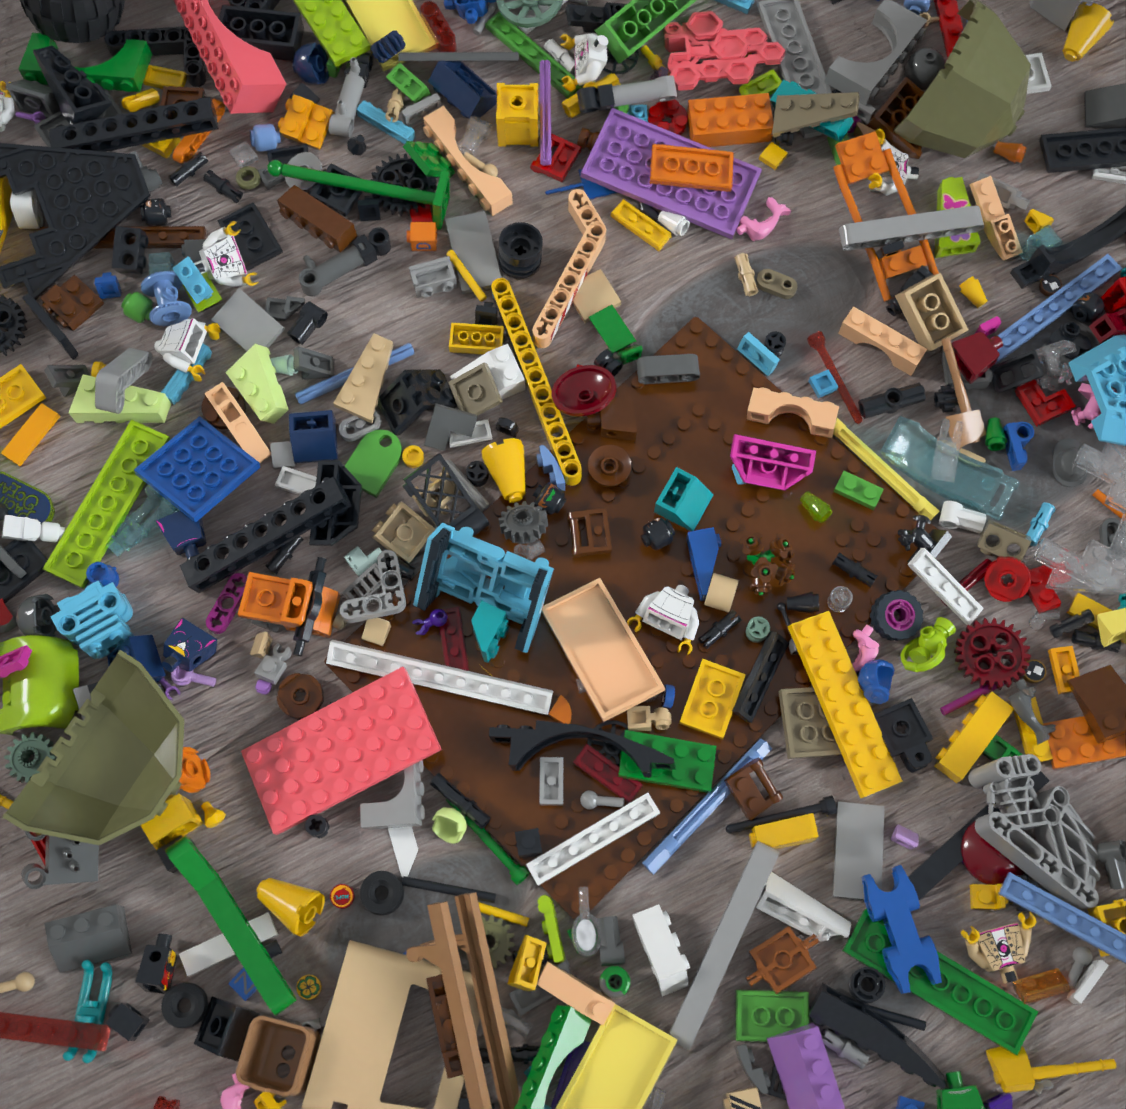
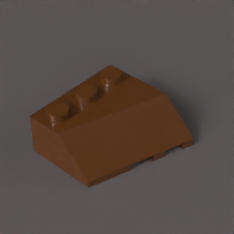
M906 77L893 90L866 126L874 130L882 129L885 133V139L893 147L902 153H906L909 158L919 159L922 154V146L912 144L893 132L908 116L924 94L919 87Z

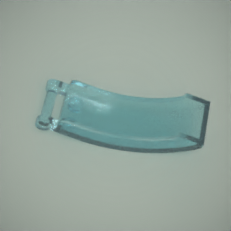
M899 416L881 449V454L889 462L922 486L951 501L989 515L998 521L1002 519L1003 511L1013 491L1017 490L1020 484L1017 479L1004 475L1003 470L954 450L928 433L919 422ZM1000 484L1005 485L1006 487L996 507L990 506Z

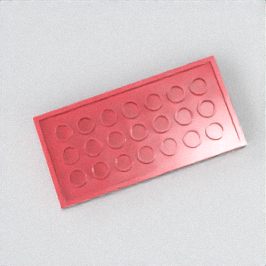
M401 667L241 750V753L272 832L278 835L307 820L310 816L327 810L442 749L405 667Z

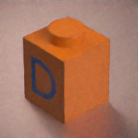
M411 222L410 230H407V243L411 244L412 251H437L436 222Z

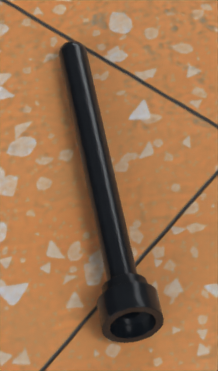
M826 796L817 804L729 824L726 826V832L729 834L752 829L754 826L811 813H822L829 816L837 814V807L833 796Z

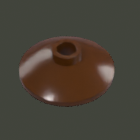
M616 445L598 447L592 452L588 460L590 476L594 481L603 486L619 485L628 478L631 472L632 464L628 453ZM607 466H612L613 470L607 471L605 468Z

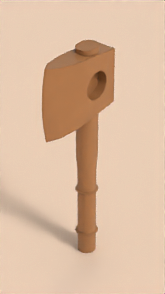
M950 337L942 339L941 342L961 413L946 416V423L951 442L956 450L969 443L979 442L980 438L986 435L980 410H971Z

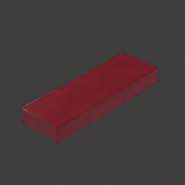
M460 607L442 609L447 614V622L440 626L445 666L469 671Z
M587 743L573 761L574 765L619 798H624L628 804L632 802L643 786L638 780L618 777L619 767Z

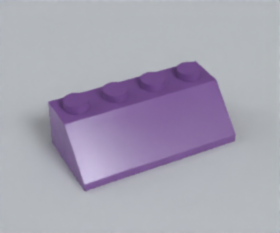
M811 1023L767 1038L789 1109H845L817 1025Z

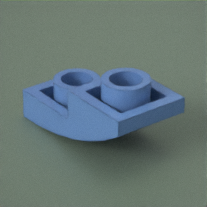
M544 445L539 446L540 454H536L538 467H543L544 474L549 473L552 484L565 491V480L558 462Z

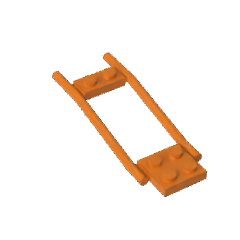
M876 131L835 145L841 164L834 166L833 169L854 223L863 222L848 185L868 179L874 173L880 175L889 171L907 215L916 214L897 169L891 148L882 151ZM920 240L921 246L913 247L878 259L874 247L865 248L884 302L892 298L885 279L919 269L922 265L924 267L928 266L929 271L934 275L939 273L928 240Z

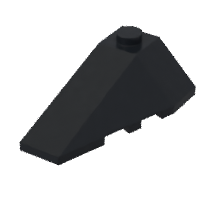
M54 46L33 50V54L55 100L69 125L96 120L112 105L103 88L99 84L91 82L87 78V74L82 70L79 72L71 65V61Z

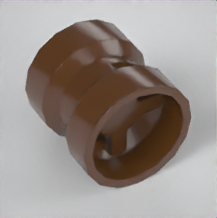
M583 127L580 131L577 145L581 146V149L588 148L592 151L600 132L596 131L593 133Z

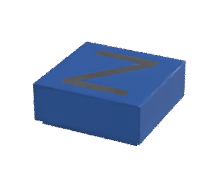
M244 967L228 983L244 1001H247L257 990Z

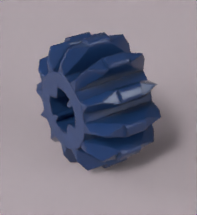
M393 30L371 46L373 55L379 63L386 62L405 48L406 44L401 34L397 30Z

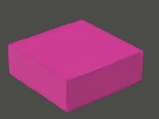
M996 316L980 324L975 334L983 332L986 336L995 333L1001 324V320Z

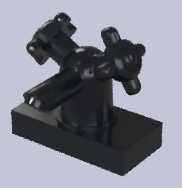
M914 515L913 520L917 521L915 528L912 530H898V535L900 536L898 541L905 547L906 551L910 550L911 543H914L917 547V550L907 561L908 563L921 548H925L936 558L952 538L951 534L946 530L932 529L928 534L925 530L926 523L931 524V520L924 515Z

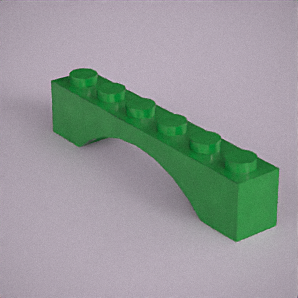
M556 1006L514 1109H544L548 1087L556 1069L574 1048L584 1042L592 1019L571 1006Z

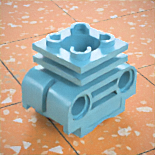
M99 581L90 584L78 595L67 597L58 602L57 605L61 611L50 616L57 630L73 644L80 646L94 660L106 657L110 653L109 651L118 647L128 637L134 636L130 631L129 625L126 624L133 616V609L126 595L122 594L113 582L106 586H103Z

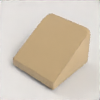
M381 618L367 620L362 639L383 647L391 628L390 622Z
M268 632L256 635L250 653L251 656L263 659L265 655H268L273 640Z

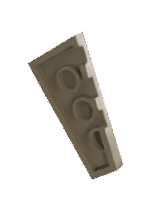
M858 92L777 96L772 135L773 137L781 136V133L789 131L793 133L799 131L800 128L816 127L823 122H835L857 116L860 95Z

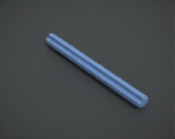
M407 343L392 350L388 366L414 355L412 345ZM353 368L296 392L295 396L299 404H303L343 386Z

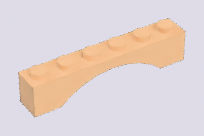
M444 105L423 117V130L428 138L432 137L434 144L439 148V152H443L445 158L451 163V167L454 166L460 180L466 181L469 191L473 196L479 198L480 205L485 211L488 210L494 216L513 204L512 192L501 178L481 172L464 158L455 140V119Z

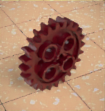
M984 618L982 625L976 620L973 624L974 628L967 625L966 632L962 631L960 633L962 639H957L956 645L959 647H956L954 653L959 654L956 656L955 662H962L958 670H966L964 678L971 676V684L979 681V688H982L984 684H988L989 690L994 685L997 686L998 690H1001L1003 683L1006 687L1010 688L1012 685L1011 680L1016 683L1020 680L1019 676L1023 677L1025 675L1024 669H1028L1030 665L1026 661L1031 658V655L1026 653L1029 651L1030 646L1023 645L1027 638L1018 637L1021 630L1013 632L1014 624L1006 627L1005 620L997 624L996 618H993L991 623H988V620ZM996 639H1003L1006 645L998 644ZM973 642H981L984 648L975 647ZM1001 660H1008L1011 663V666H1004ZM978 663L987 664L989 669H981Z

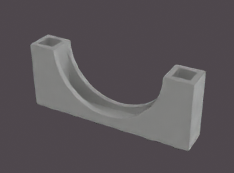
M884 0L877 8L872 24L885 34L890 42L892 53L884 59L868 63L855 62L838 56L829 67L824 82L842 93L858 92L860 95L859 102L866 106L871 99L874 100L880 91L879 88L885 87L890 78L889 75L893 76L899 63L903 64L908 51H913L917 44V39L921 40L926 32L924 27L927 20L892 0Z

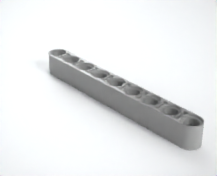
M757 841L668 1033L678 1040L676 1044L687 1050L691 1048L780 853V851L760 841Z

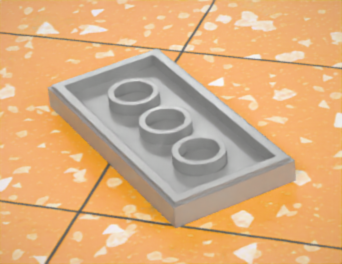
M485 211L445 219L451 249L459 257L482 290L491 289L492 282L497 278H501ZM457 270L462 294L472 293L473 291Z
M837 802L832 897L864 900L862 876L871 874L878 888L882 890L885 806Z

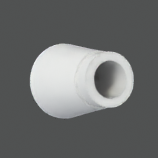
M662 211L658 216V221L676 236H683L689 228L690 222L686 220L685 216Z

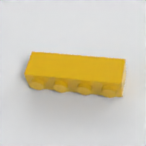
M992 691L986 696L982 694L974 704L977 707L974 713L969 712L961 722L964 724L960 731L956 729L948 739L951 744L947 749L943 747L935 757L938 761L934 767L956 784L963 780L1014 710L1010 704Z

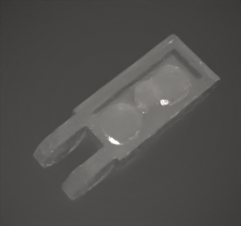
M943 419L940 436L937 438L931 479L954 483L962 440L960 438L963 431V422L957 421L954 427L953 438L947 437L950 421L949 419Z

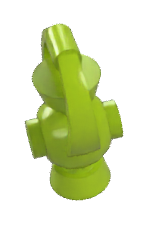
M938 617L934 627H924L921 630L920 636L911 640L901 652V662L905 670L918 673L932 669L941 663L945 657L946 638L956 632L954 624L944 617ZM909 656L913 662L907 661Z

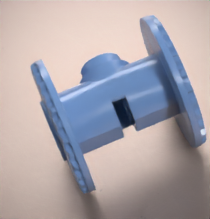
M174 271L156 272L147 276L141 283L142 292L147 296L156 298L158 306L152 309L149 318L153 324L158 326H171L188 319L192 312L191 306L188 303L177 301V290L183 283Z

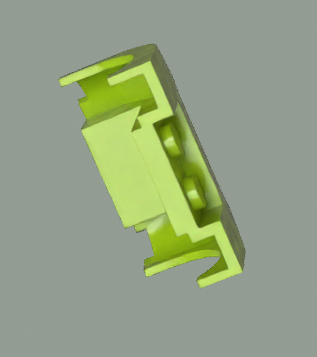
M28 635L0 642V656L24 645H27L32 650L28 659L29 663L23 670H17L2 678L3 708L0 709V734L12 735L16 730L30 727L67 728L75 710L79 711L73 691L74 688L79 687L78 650L73 648L70 640L50 636Z

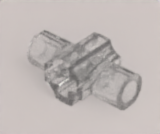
M539 539L528 545L520 543L514 547V554L518 556L522 554L526 556L525 559L530 561L545 552L544 546Z

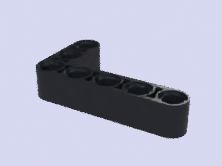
M186 26L116 30L108 32L104 37L107 48L113 57L123 48L127 39L147 41L152 56L184 54V71L189 83L194 87H200L206 82V64L203 58H201L200 52Z

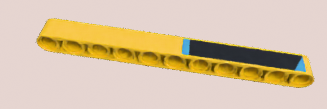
M497 278L491 285L492 296L519 368L525 379L554 458L561 468L565 483L570 486L577 485L582 479L581 464L561 413L553 403L552 390L511 285L505 278ZM513 325H519V326L516 327V328H512V327H511V326H513ZM521 342L526 343L525 345H522V346L518 345V344L521 343ZM527 360H532V361H533L532 363H529V364L525 363V361H527ZM534 378L540 379L537 382L531 381ZM541 396H546V397H548V398L545 399V400H539V399H538V398L541 397ZM548 414L554 415V417L550 419L546 418L545 416ZM554 433L562 434L560 437L552 436ZM567 451L569 455L561 456L560 453ZM569 470L577 471L574 475L567 474Z

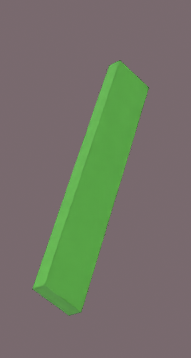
M500 12L485 23L487 30L510 50L518 52L519 57L539 75L540 61L549 60L551 65V85L567 99L582 88V85H576L572 92L567 91L563 87L562 78L570 76L574 80L575 77L518 27L508 22Z

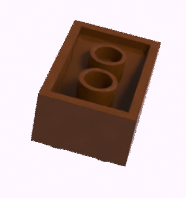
M1111 665L1067 681L1098 744L1126 734V684Z

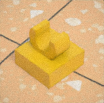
M263 1092L253 1103L257 1109H281L287 1101L284 1099L277 1103L274 1100L276 1094Z

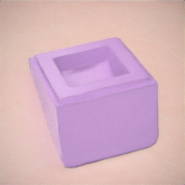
M896 825L890 839L912 850L918 846L919 836L917 833L901 825Z

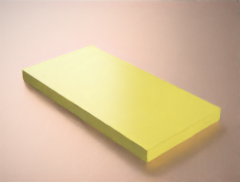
M345 0L370 47L391 31L397 30L406 44L405 48L400 52H429L437 48L435 40L412 0ZM397 53L386 62L379 64L384 72L395 67L399 62L402 64L407 61H398Z
M615 1004L604 1025H600L555 1109H643L678 1040Z

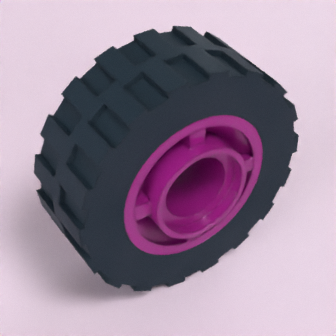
M897 590L882 594L880 598L874 601L875 603L871 607V624L874 626L875 632L879 633L882 638H887V640L899 641L908 639L917 634L916 632L922 627L921 623H923L924 613L921 609L922 605L914 595L912 596L907 591ZM895 610L900 615L899 621L894 618Z

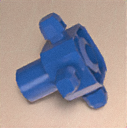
M444 0V6L447 10L457 8L461 18L466 19L468 24H474L478 17H483L488 12V2L493 3L497 1Z

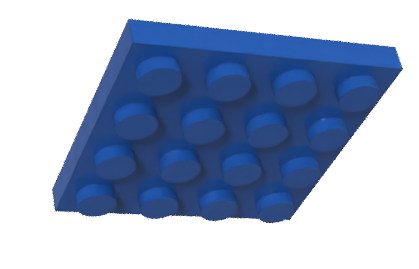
M199 416L136 467L134 471L139 478L196 523L261 467L257 460Z

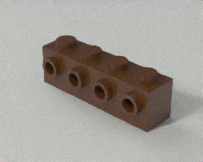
M293 185L277 200L280 207L279 212L285 219L292 220L300 229L304 228L315 239L319 238L330 249L334 248L341 253L357 238L352 222L296 185Z

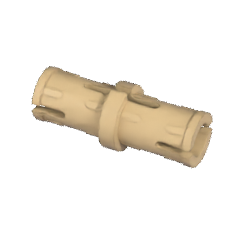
M399 89L393 91L392 98L388 101L387 105L388 110L385 117L389 122L391 117H393L392 123L398 120L399 113H401L404 106L405 94L401 91L398 94Z
M744 253L738 254L735 257L739 271L738 278L742 281L745 295L753 296L758 293L754 280L755 272L751 269L748 255Z

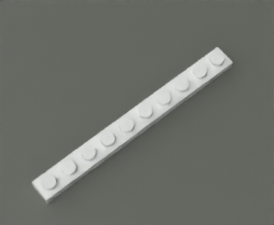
M336 640L330 641L327 664L378 676H385L401 667H405L413 684L548 715L553 696L552 690Z

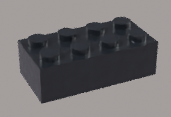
M222 5L219 20L233 34L246 43L271 53L273 59L294 61L295 53L301 47L304 32L301 13Z

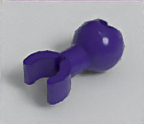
M436 609L431 612L429 618L414 620L412 623L415 625L424 624L416 634L425 635L429 627L433 625L437 627L443 626L447 622V614L442 609Z

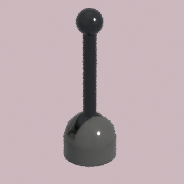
M778 603L777 609L781 611L786 625H791L785 611V603ZM791 638L788 644L791 655L799 654Z

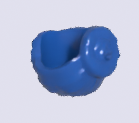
M872 660L861 667L858 683L864 692L865 698L870 703L880 705L889 699V691L895 669L893 664L888 663V661Z

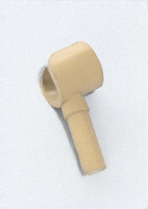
M926 12L919 15L927 20L924 28L928 27L930 23L939 22V16L930 17Z

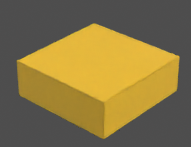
M771 142L761 153L759 160L776 170L787 157L788 152Z

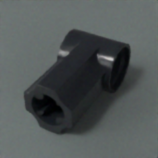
M308 301L302 307L300 317L287 332L288 336L296 343L303 345L316 328L324 325L328 313Z

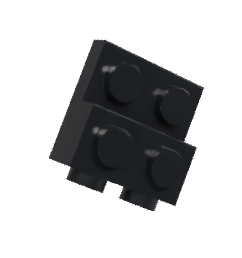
M332 163L327 169L323 170L325 172L360 178ZM317 183L312 186L309 195L335 212L347 217L362 191Z

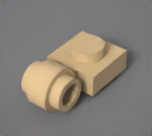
M634 706L627 710L628 730L651 731V723L658 730L668 729L671 724V713L664 707L656 708L654 713H650V706Z

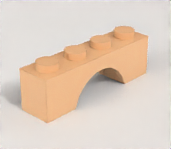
M854 306L843 321L838 333L855 344L868 343L878 347L889 356L894 367L912 376L927 351L925 347Z
M764 387L753 388L747 410V420L768 424L779 414L793 413L801 416L807 422L810 434L832 438L839 406L828 401H814L810 397H795L787 392H772Z

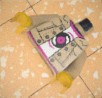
M1022 912L1018 914V919L1022 923L1020 926L1017 922L983 932H978L973 926H970L972 931L969 935L965 930L961 931L962 937L966 939L968 956L978 966L986 969L987 972L1000 970L1004 984L1018 980L1014 965L1025 963V957L1028 955L1031 942L1032 927L1036 924V918L1031 912H1029V918L1026 920Z

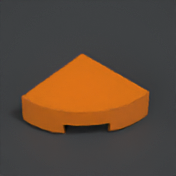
M560 695L549 716L560 723L570 724L572 716L571 707L568 701Z

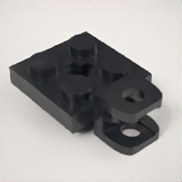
M912 698L874 714L891 758L900 755L906 769L911 773L926 768L931 763L932 756L926 743L932 741L933 737ZM897 723H900L901 726L906 725L905 734L896 731Z

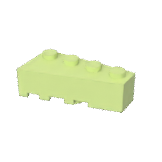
M83 374L69 410L70 416L76 423H84V421H94V423L116 421V423H125V421H131V419L138 423H165L171 402L165 393L130 385L125 389L124 407L120 414L99 410L95 407L96 377Z

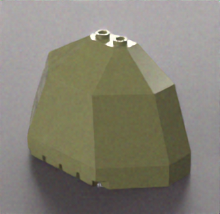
M968 0L958 11L957 14L968 20L944 65L945 69H941L908 116L893 131L912 144L967 158L996 144L998 141L1000 142L1007 135L1011 136L1017 128L1016 122L1020 120L1025 112L1023 108L1025 106L1031 64L997 14L980 0Z
M120 650L117 653L115 659L91 692V700L87 699L78 711L85 719L82 721L75 716L65 729L64 733L71 736V739L68 741L60 736L51 749L50 753L57 756V759L54 761L46 756L37 769L41 773L34 774L10 808L2 816L4 819L24 831L101 845L153 819L155 815L160 817L168 805L165 803V800L169 794L174 796L182 784L179 780L182 776L185 720L144 666L125 652Z

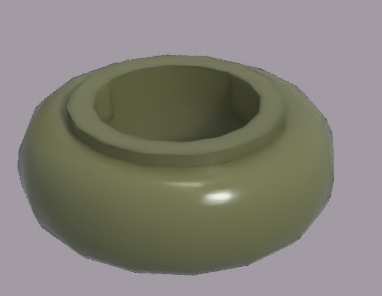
M245 166L236 174V182L242 189L252 190L260 184V174L255 167ZM245 176H254L250 181L243 180Z

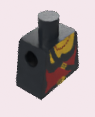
M159 933L156 945H146L135 981L145 992L165 994L171 988L177 954L170 948L171 935Z

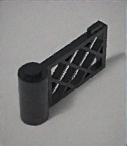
M440 453L403 479L406 483L403 485V488L410 497L413 495L416 497L436 527L440 525L438 521L440 511L451 513L450 520L446 523L447 525L454 527L456 531H459L462 527H470L474 531L473 537L490 525L485 515L476 506ZM437 461L443 466L442 476L430 475L431 467ZM417 476L426 477L424 490L416 489L411 481ZM430 477L441 479L439 492L428 490ZM445 480L454 482V494L443 493ZM427 493L438 495L436 507H429L426 504ZM442 495L453 497L451 510L440 508ZM457 498L465 499L470 506L464 511H456Z

